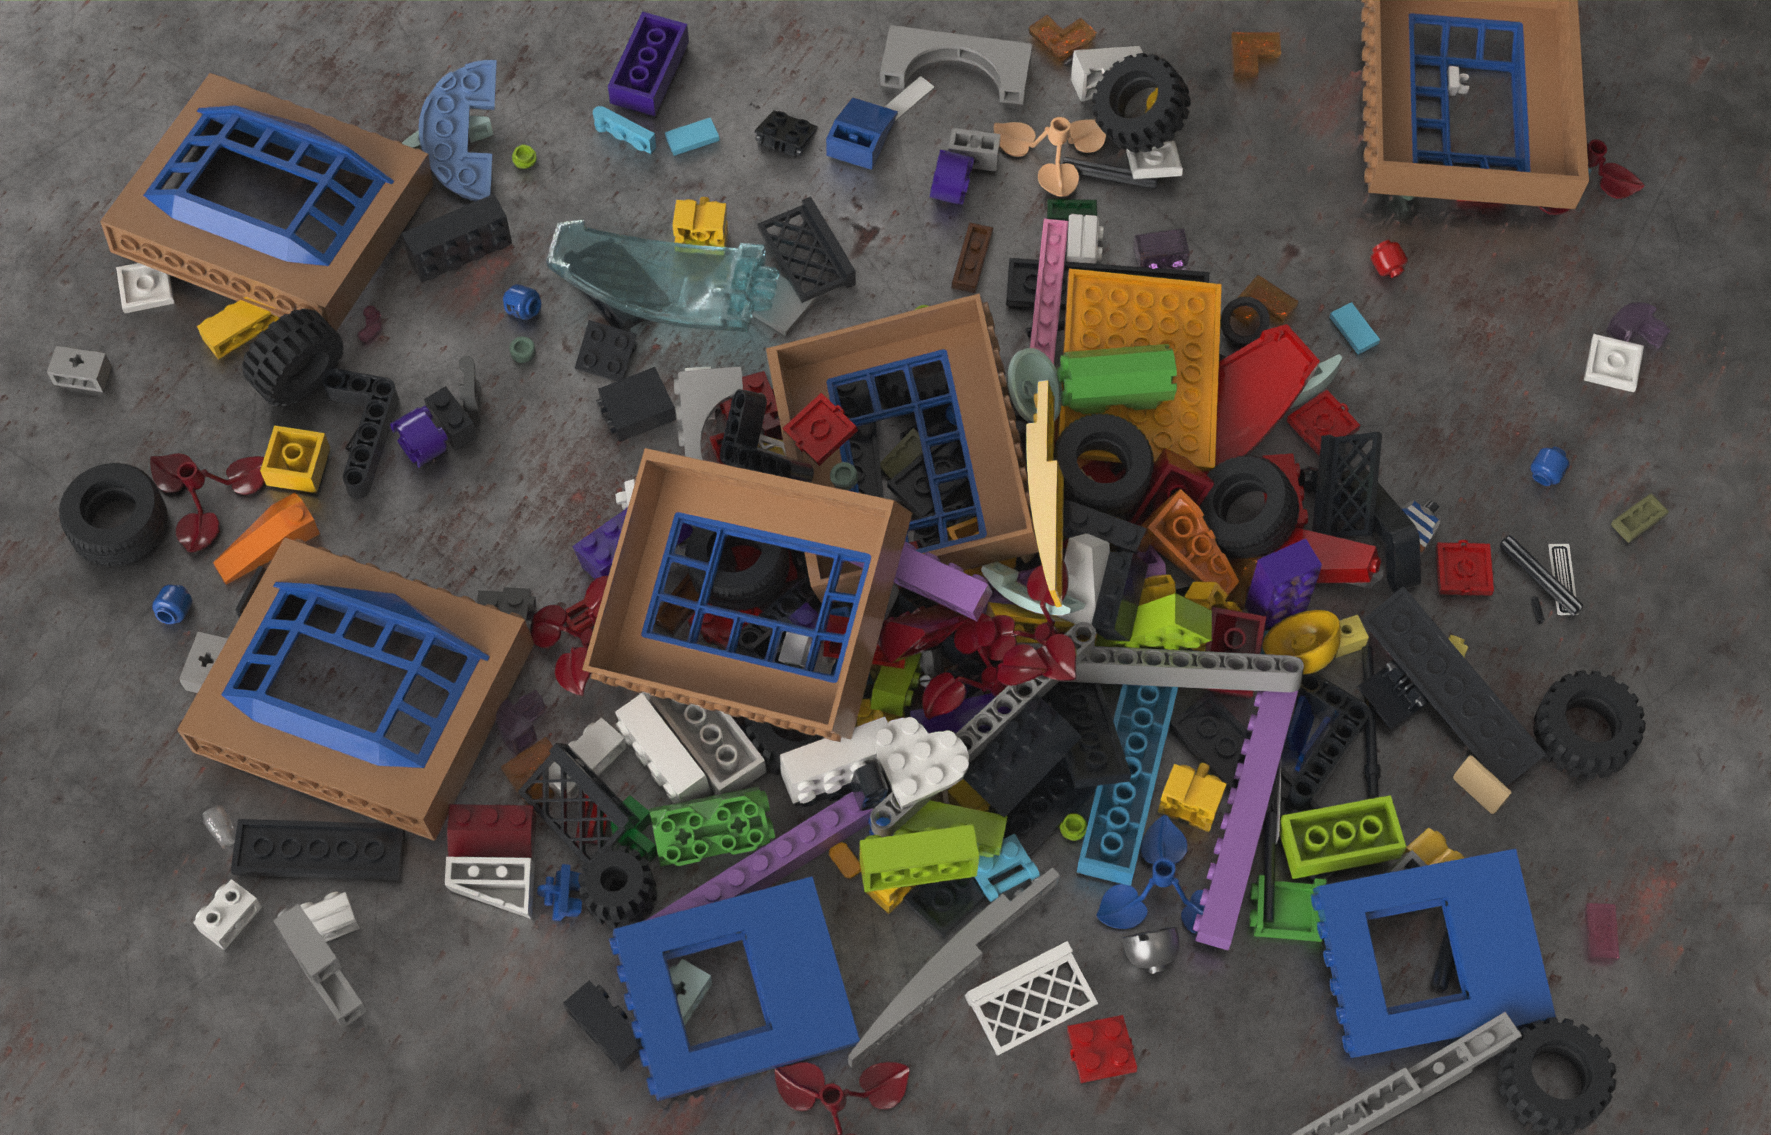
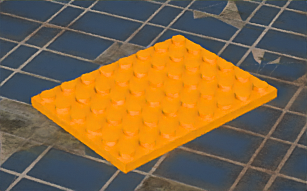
M1069 269L1063 355L1064 352L1159 344H1169V348H1172L1177 368V376H1173V381L1171 382V384L1177 383L1174 400L1163 401L1156 409L1134 410L1133 408H1127L1123 404L1112 405L1102 414L1119 416L1122 419H1126L1127 422L1130 421L1133 425H1136L1137 429L1142 431V434L1146 436L1151 445L1154 457L1153 463H1155L1163 449L1166 448L1186 457L1201 471L1209 472L1214 469L1222 284ZM1061 403L1058 437L1071 422L1073 423L1075 420H1079V418L1086 415L1091 416V414L1083 415L1081 412H1075L1068 406H1062ZM1089 450L1078 457V459L1122 463L1117 456L1104 450Z

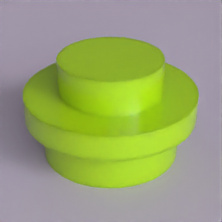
M528 145L516 147L512 154L514 165L522 169L532 167L537 160L536 152Z
M1072 813L1066 816L1060 825L1061 834L1071 841L1080 840L1085 836L1087 829L1086 820L1079 814Z

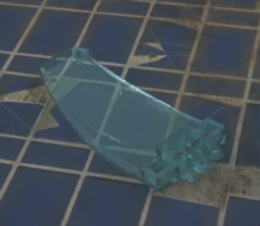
M584 219L557 223L546 259L547 267L561 278L590 296L625 313L672 326L748 332L754 310L768 311L772 308V301L770 299L775 296V289L777 288V283L774 280H778L780 275L779 270L775 267L764 266L766 252L763 244L740 243L739 248L664 242L585 227Z

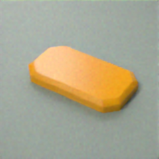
M839 842L830 848L829 856L845 878L851 879L861 872L859 860L846 843Z

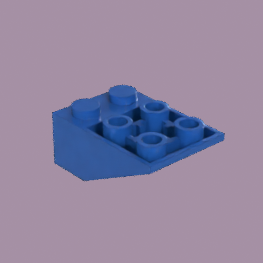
M852 97L837 116L826 138L827 156L873 170L898 111Z

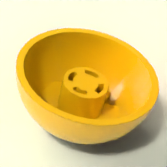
M1310 610L1301 612L1276 624L1266 634L1262 647L1265 654L1289 655L1300 658L1304 664L1303 675L1310 674L1326 667L1336 656L1341 644V625L1338 617L1329 611Z

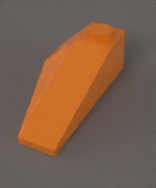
M1179 489L1153 511L1141 527L1147 528L1151 538L1150 545L1196 582H1217L1229 595L1240 581L1226 555L1218 547L1214 539L1216 537L1202 517L1204 514L1200 507Z
M293 493L271 505L213 564L227 585L271 561L285 537L294 541L295 539H301L306 542L319 535L320 532L302 499L296 493Z

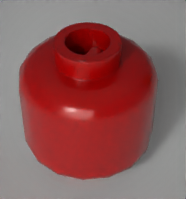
M1388 239L1372 249L1373 253L1370 260L1380 276L1390 275L1391 278H1395L1405 271L1403 267L1407 264L1408 258L1398 242H1391Z

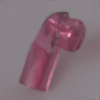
M372 305L367 306L363 310V315L366 317V326L357 333L358 338L363 343L370 340L382 327L381 313Z

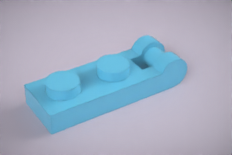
M603 106L593 109L594 125L598 132L607 131L618 140H624L632 144L637 150H644L649 154H652L657 148L655 133Z

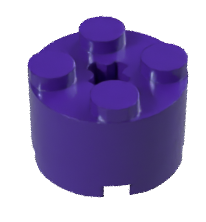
M940 149L929 198L963 205L974 157Z
M426 406L417 407L391 423L392 432L398 431L400 435L399 439H397L400 447L412 463L417 461L418 468L445 452L447 447L445 441L448 440L444 430L440 426L436 428L431 421L433 416Z

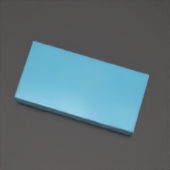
M711 117L665 132V138L674 156L719 141V135Z
M1352 302L1330 313L1329 318L1357 355L1379 344V337Z

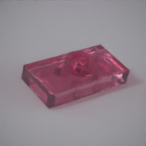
M1587 903L1585 905L1589 960L1618 961L1620 957L1615 904Z

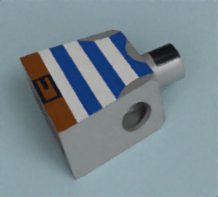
M1413 500L1401 507L1418 530L1420 559L1437 534L1441 524L1440 520L1435 517L1441 511L1440 506L1432 500H1429L1423 507Z

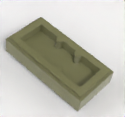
M913 428L880 462L881 469L891 479L923 454L919 432Z
M1650 493L1614 519L1611 526L1630 543L1665 518L1669 511Z

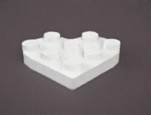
M908 717L891 720L882 726L876 734L875 752L877 760L901 809L954 786L962 780L965 772L968 770L969 755L967 747L952 731L928 733L915 718Z

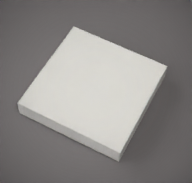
M1175 141L1164 142L1163 147L1159 149L1153 147L1150 152H1143L1140 149L1138 153L1126 149L1133 179L1182 176L1183 168Z
M140 263L116 267L124 314L175 303L170 275Z
M1593 334L1584 381L1635 392L1644 345Z

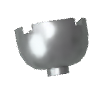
M1177 927L1145 931L1122 938L1124 950L1130 962L1138 968H1148L1149 973L1165 971V965L1174 961L1180 947Z

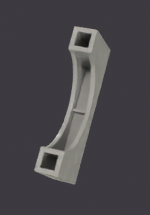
M890 25L880 71V86L904 89L909 77L922 66L936 61L956 60L973 64L988 73L998 87L999 102L1023 105L1031 62L1032 44L1021 41L1014 42L998 38L991 39L975 35H961L952 32Z
M741 366L678 372L679 379H674L675 395L680 394L681 405H676L677 421L682 420L683 431H678L679 446H685V457L703 460L701 440L705 424L717 407L733 398L734 393L738 389L743 390Z
M299 903L294 907H287L282 910L278 918L273 920L306 976L343 1028L366 1013V1008L340 971L342 966Z

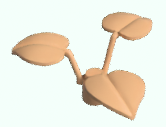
M1056 117L1051 121L1050 127H1045V131L1036 140L1034 130L1025 123H994L993 127L995 134H1001L1000 148L1008 155L1016 157L1025 156L1029 151V147L1035 148L1048 135L1050 142L1057 146L1056 165L1045 164L1042 166L1038 173V181L1046 191L1059 197H1066L1072 194L1079 181V174L1074 165L1069 163L1060 165L1062 144L1066 143L1068 139V143H1074L1077 150L1093 153L1103 147L1106 139V134L1097 125L1095 119L1079 120L1070 123L1066 118Z

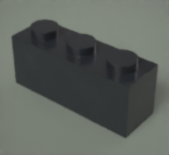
M1109 553L1091 624L1095 631L1106 640L1130 641L1148 569V564L1134 553Z
M589 980L563 1002L565 1010L613 1065L622 1072L640 1056L639 1050L643 1049L641 1039H635L633 1029L626 1021L628 1016L619 1005L613 1007L607 1000L610 996L601 985L595 987Z

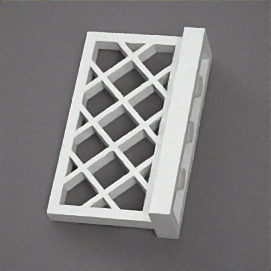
M1068 941L965 994L969 1006H972L997 1056L1098 1004L1072 955L1073 950ZM1066 962L1069 963L1073 970L1071 982L1055 977L1058 966ZM1053 969L1052 976L1045 974ZM1042 977L1050 980L1046 995L1030 990L1033 979ZM1076 978L1080 985L1074 984ZM1029 982L1027 988L1021 987V985ZM1054 982L1069 986L1065 1001L1050 997ZM1015 989L1025 993L1021 1008L1005 1003L1009 991ZM1072 989L1084 991L1089 1002L1082 1006L1069 1003ZM1004 994L1002 1001L996 1000V998ZM1029 994L1044 999L1040 1014L1025 1009ZM1048 1001L1063 1005L1061 1016L1057 1019L1044 1016ZM988 1002L1000 1005L997 1019L993 1020L985 1017L980 1006ZM1004 1007L1019 1012L1015 1027L1000 1022ZM1067 1007L1074 1009L1066 1013ZM1023 1013L1039 1018L1035 1030L1029 1032L1019 1028ZM1042 1020H1045V1021H1048V1022H1049V1023H1047V1024L1041 1026ZM988 1023H991V1024L994 1025L993 1031H992V1029L990 1028V1026H989ZM998 1026L1014 1031L1011 1042L1000 1047L995 1037ZM1017 1033L1023 1034V1036L1016 1039Z

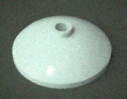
M1035 348L1020 350L1011 359L1007 372L1009 397L1019 415L1028 423H1034L1033 414L1037 413L1034 393H1038V382L1048 380L1055 397V421L1061 411L1062 385L1058 382L1057 370L1051 360L1043 352Z

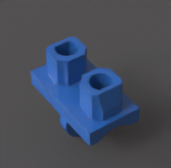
M561 865V870L557 871L555 875V885L554 877H546V884L537 887V895L545 897L544 905L551 906L553 904L552 921L561 922L565 916L577 917L582 911V899L569 898V890L579 891V888H581L578 882L579 874L581 873L570 871L571 865Z

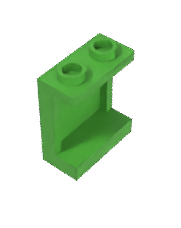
M1258 875L1256 883H1251L1250 899L1255 900V910H1250L1249 925L1254 927V936L1322 942L1317 930V922H1320L1318 910L1314 911L1312 907L1311 894H1314L1313 888L1326 885V879H1315L1313 884L1275 881L1274 922L1267 923L1263 922L1265 875Z

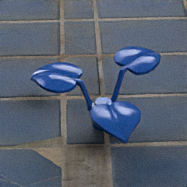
M1167 815L1161 816L1148 828L1141 842L1143 858L1148 863L1153 864L1152 878L1149 879L1145 890L1138 897L1136 889L1129 885L1118 884L1108 889L1101 900L1100 908L1097 912V918L1102 923L1117 929H1130L1138 926L1145 920L1148 913L1147 907L1141 901L1147 897L1153 885L1156 884L1159 887L1174 885L1183 903L1187 905L1181 912L1182 922L1187 930L1197 935L1198 932L1193 930L1196 915H1202L1205 907L1200 905L1203 890L1195 891L1189 901L1179 885V880L1175 878V864L1185 857L1188 844L1184 834L1173 824Z

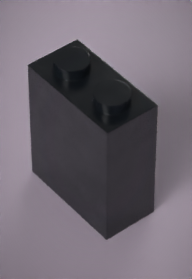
M655 367L598 388L600 399L596 400L597 406L601 414L606 413L608 420H606L608 430L611 435L616 434L619 442L676 420L675 407Z

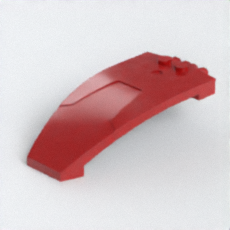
M1287 324L1262 331L1260 338L1219 361L1215 466L1233 457L1248 456L1286 414L1319 366L1320 360ZM1108 462L1106 465L1110 470H1113L1122 463ZM1125 468L1115 476L1118 481L1125 476Z

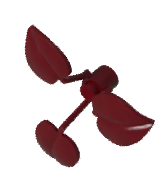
M1594 139L1587 143L1588 168L1599 164L1598 175L1602 177L1600 186L1606 194L1616 199H1624L1644 188L1643 182L1623 166L1612 162L1604 164L1606 161L1604 156L1607 153V146L1604 142ZM1538 206L1542 211L1551 215L1564 214L1570 210Z
M176 453L150 457L151 474L155 484L161 491L176 493L185 484L193 497L198 514L189 513L185 515L176 527V537L188 552H196L207 547L216 538L219 531L218 517L212 512L203 514V508L196 494V490L203 487L205 477L225 485L232 484V489L237 494H252L258 491L265 482L260 471L264 457H245L234 461L226 469V475L229 480L211 474L206 469L200 470L193 460L185 454Z
M1062 560L1063 601L1069 585L1068 569L1064 560ZM1040 565L1030 574L1027 582V591L1033 600L1041 601L1040 607L1047 619V623L1038 625L1035 633L1032 634L1020 630L1015 631V621L1009 616L998 615L992 617L991 619L997 627V637L993 644L982 648L987 658L994 661H1002L1004 654L1017 645L1015 636L1037 640L1043 646L1036 651L1048 668V671L1042 675L1059 681L1075 680L1077 678L1076 646L1070 637L1064 635L1060 629L1054 626L1055 620L1051 618L1046 608V603L1051 606L1056 605L1050 594L1043 566Z
M608 576L595 579L589 585L585 594L584 602L590 608L588 615L594 625ZM547 605L540 609L532 619V639L534 644L541 648H550L555 645L560 639L561 631L581 639L584 647H572L571 653H564L558 658L555 666V677L564 689L573 694L583 696L591 673L582 669L594 628L586 629L581 634L563 626L567 619L565 609L558 605Z
M981 613L978 621L970 618L957 629L954 643L956 648L964 654H971L978 650L987 666L982 672V684L961 676L955 679L948 672L939 674L929 682L924 691V714L928 720H931L936 716L949 713L960 706L966 695V688L963 683L980 688L983 692L989 690L993 696L997 697L1007 686L1018 685L1035 679L1046 673L1048 668L1038 652L1028 644L1016 645L1004 654L1003 663L998 664V668L994 667L982 647L989 646L995 642L997 627L988 615Z
M806 1062L775 1068V1081L782 1099L794 1110L808 1111L814 1106L816 1098L820 1099L833 1116L837 1135H843L838 1112L845 1108L847 1103L846 1097L866 1098L869 1096V1101L874 1107L878 1109L893 1108L901 1102L906 1093L910 1069L908 1066L896 1062L878 1063L868 1067L859 1078L860 1086L865 1091L863 1093L849 1091V1089L842 1091L840 1086L834 1083L825 1085V1077L822 1070L815 1064Z

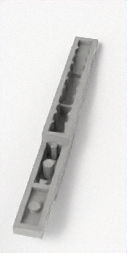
M1052 867L1046 873L1044 871L1039 872L1040 876L1032 880V884L1025 890L1020 888L1011 896L1010 899L1012 901L1004 894L1000 895L961 929L912 978L878 1017L849 1054V1066L851 1068L855 1067L982 962L983 956L980 949L1058 885L1060 875Z
M1504 1012L1408 1070L1406 1067L1291 1135H1362L1470 1074L1472 1068L1508 1048L1516 1039L1521 1040L1522 1035L1507 1013Z

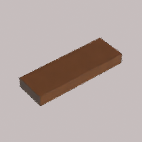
M969 222L951 288L976 293L992 238L993 227Z
M689 573L670 594L695 602L700 597L693 586ZM664 602L658 609L655 624L674 635L694 610Z

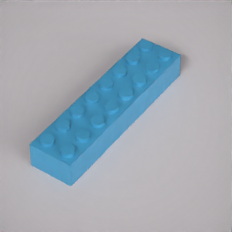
M1122 684L1113 722L1131 772L1130 782L1097 786L1076 873L1131 886L1178 687Z

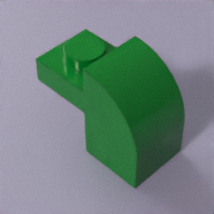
M629 795L623 802L640 821L634 828L627 830L616 843L618 849L619 845L627 846L631 852L634 849L640 853L641 857L651 862L657 855L656 844L642 834L652 822L650 811ZM611 821L612 834H614L619 828Z

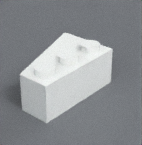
M1140 46L1074 50L1071 82L1080 101L1092 99L1093 93H1097L1095 87L1098 80L1102 81V74L1106 70L1109 71L1113 68L1112 64L1116 61H1124L1126 56L1132 55L1136 57V54L1143 53Z
M1087 533L1069 538L1064 559L1069 576L1066 595L1085 603V607L1070 614L1055 616L1074 624L1079 622L1092 624L1110 553L1109 542Z
M446 857L445 886L450 891L532 919L535 864L531 858Z

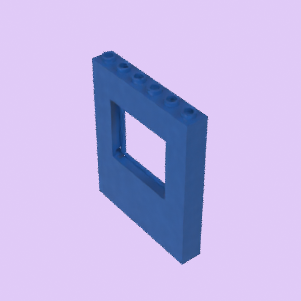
M1516 849L1313 888L1314 894H1311V903L1314 911L1318 910L1320 922H1317V930L1320 939L1325 941L1324 961L1326 966L1331 968L1333 978L1330 979V988L1333 996L1337 995L1339 1007H1336V1016L1339 1024H1343L1345 1035L1342 1036L1345 1052L1350 1054V1058L1465 1036L1504 1012L1507 1013L1515 1026L1532 1023L1539 1019L1543 1021L1547 1018L1556 1017ZM1442 906L1462 993L1387 1008L1367 920Z
M813 876L614 929L613 938H609L613 955L618 954L621 964L617 966L620 983L626 982L628 993L624 994L627 1009L634 1012L636 1021L631 1022L635 1039L640 1038L643 1049L639 1050L643 1067L648 1066L651 1077L646 1078L650 1095H656L657 1101L853 1047L860 1041ZM742 940L766 1025L690 1046L667 960Z

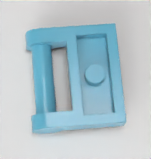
M1012 834L1003 839L1000 856L984 857L979 855L978 871L975 879L987 899L993 902L999 897L998 895L1028 879H1036L1040 876V873L1016 835ZM1020 864L1024 868L995 885L989 882Z

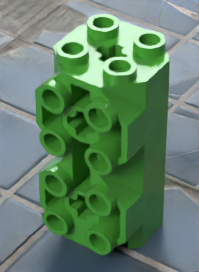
M1169 344L1064 352V355L1060 356L1061 367L1057 368L1058 382L1063 383L1064 391H1061L1062 406H1068L1075 412H1081L1084 415L1104 413L1112 405L1120 404L1134 410L1156 409L1163 401L1174 400L1177 383L1171 384V382L1173 381V376H1177V368L1173 349L1169 348Z
M759 787L649 809L660 867L671 864L681 866L700 862L702 858L724 853L735 855L754 851L758 846L767 845L770 843V839L775 838L770 817L766 818L765 812L770 811L765 790L760 791Z

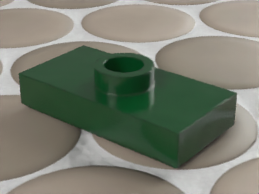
M1047 199V219L1069 221V215L1071 214L1097 216V200Z

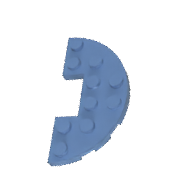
M497 60L476 61L465 64V67L454 72H449L436 83V87L425 99L419 118L421 150L428 153L431 172L449 190L471 201H478L491 195L492 154L468 152L470 109L495 110Z

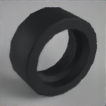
M1239 297L1232 300L1223 309L1220 317V327L1224 336L1230 342L1238 345H1248L1260 338L1262 331L1268 330L1270 325V315L1266 306L1260 300L1253 297ZM1241 306L1253 308L1260 318L1258 329L1249 336L1236 334L1230 325L1232 312Z

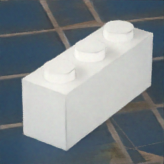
M600 718L596 723H590L577 741H572L568 744L597 775H600L626 749L625 738L603 718ZM556 762L549 767V780L561 779V767ZM561 782L549 783V787L561 797ZM567 782V799L576 798L579 795V786L575 782Z

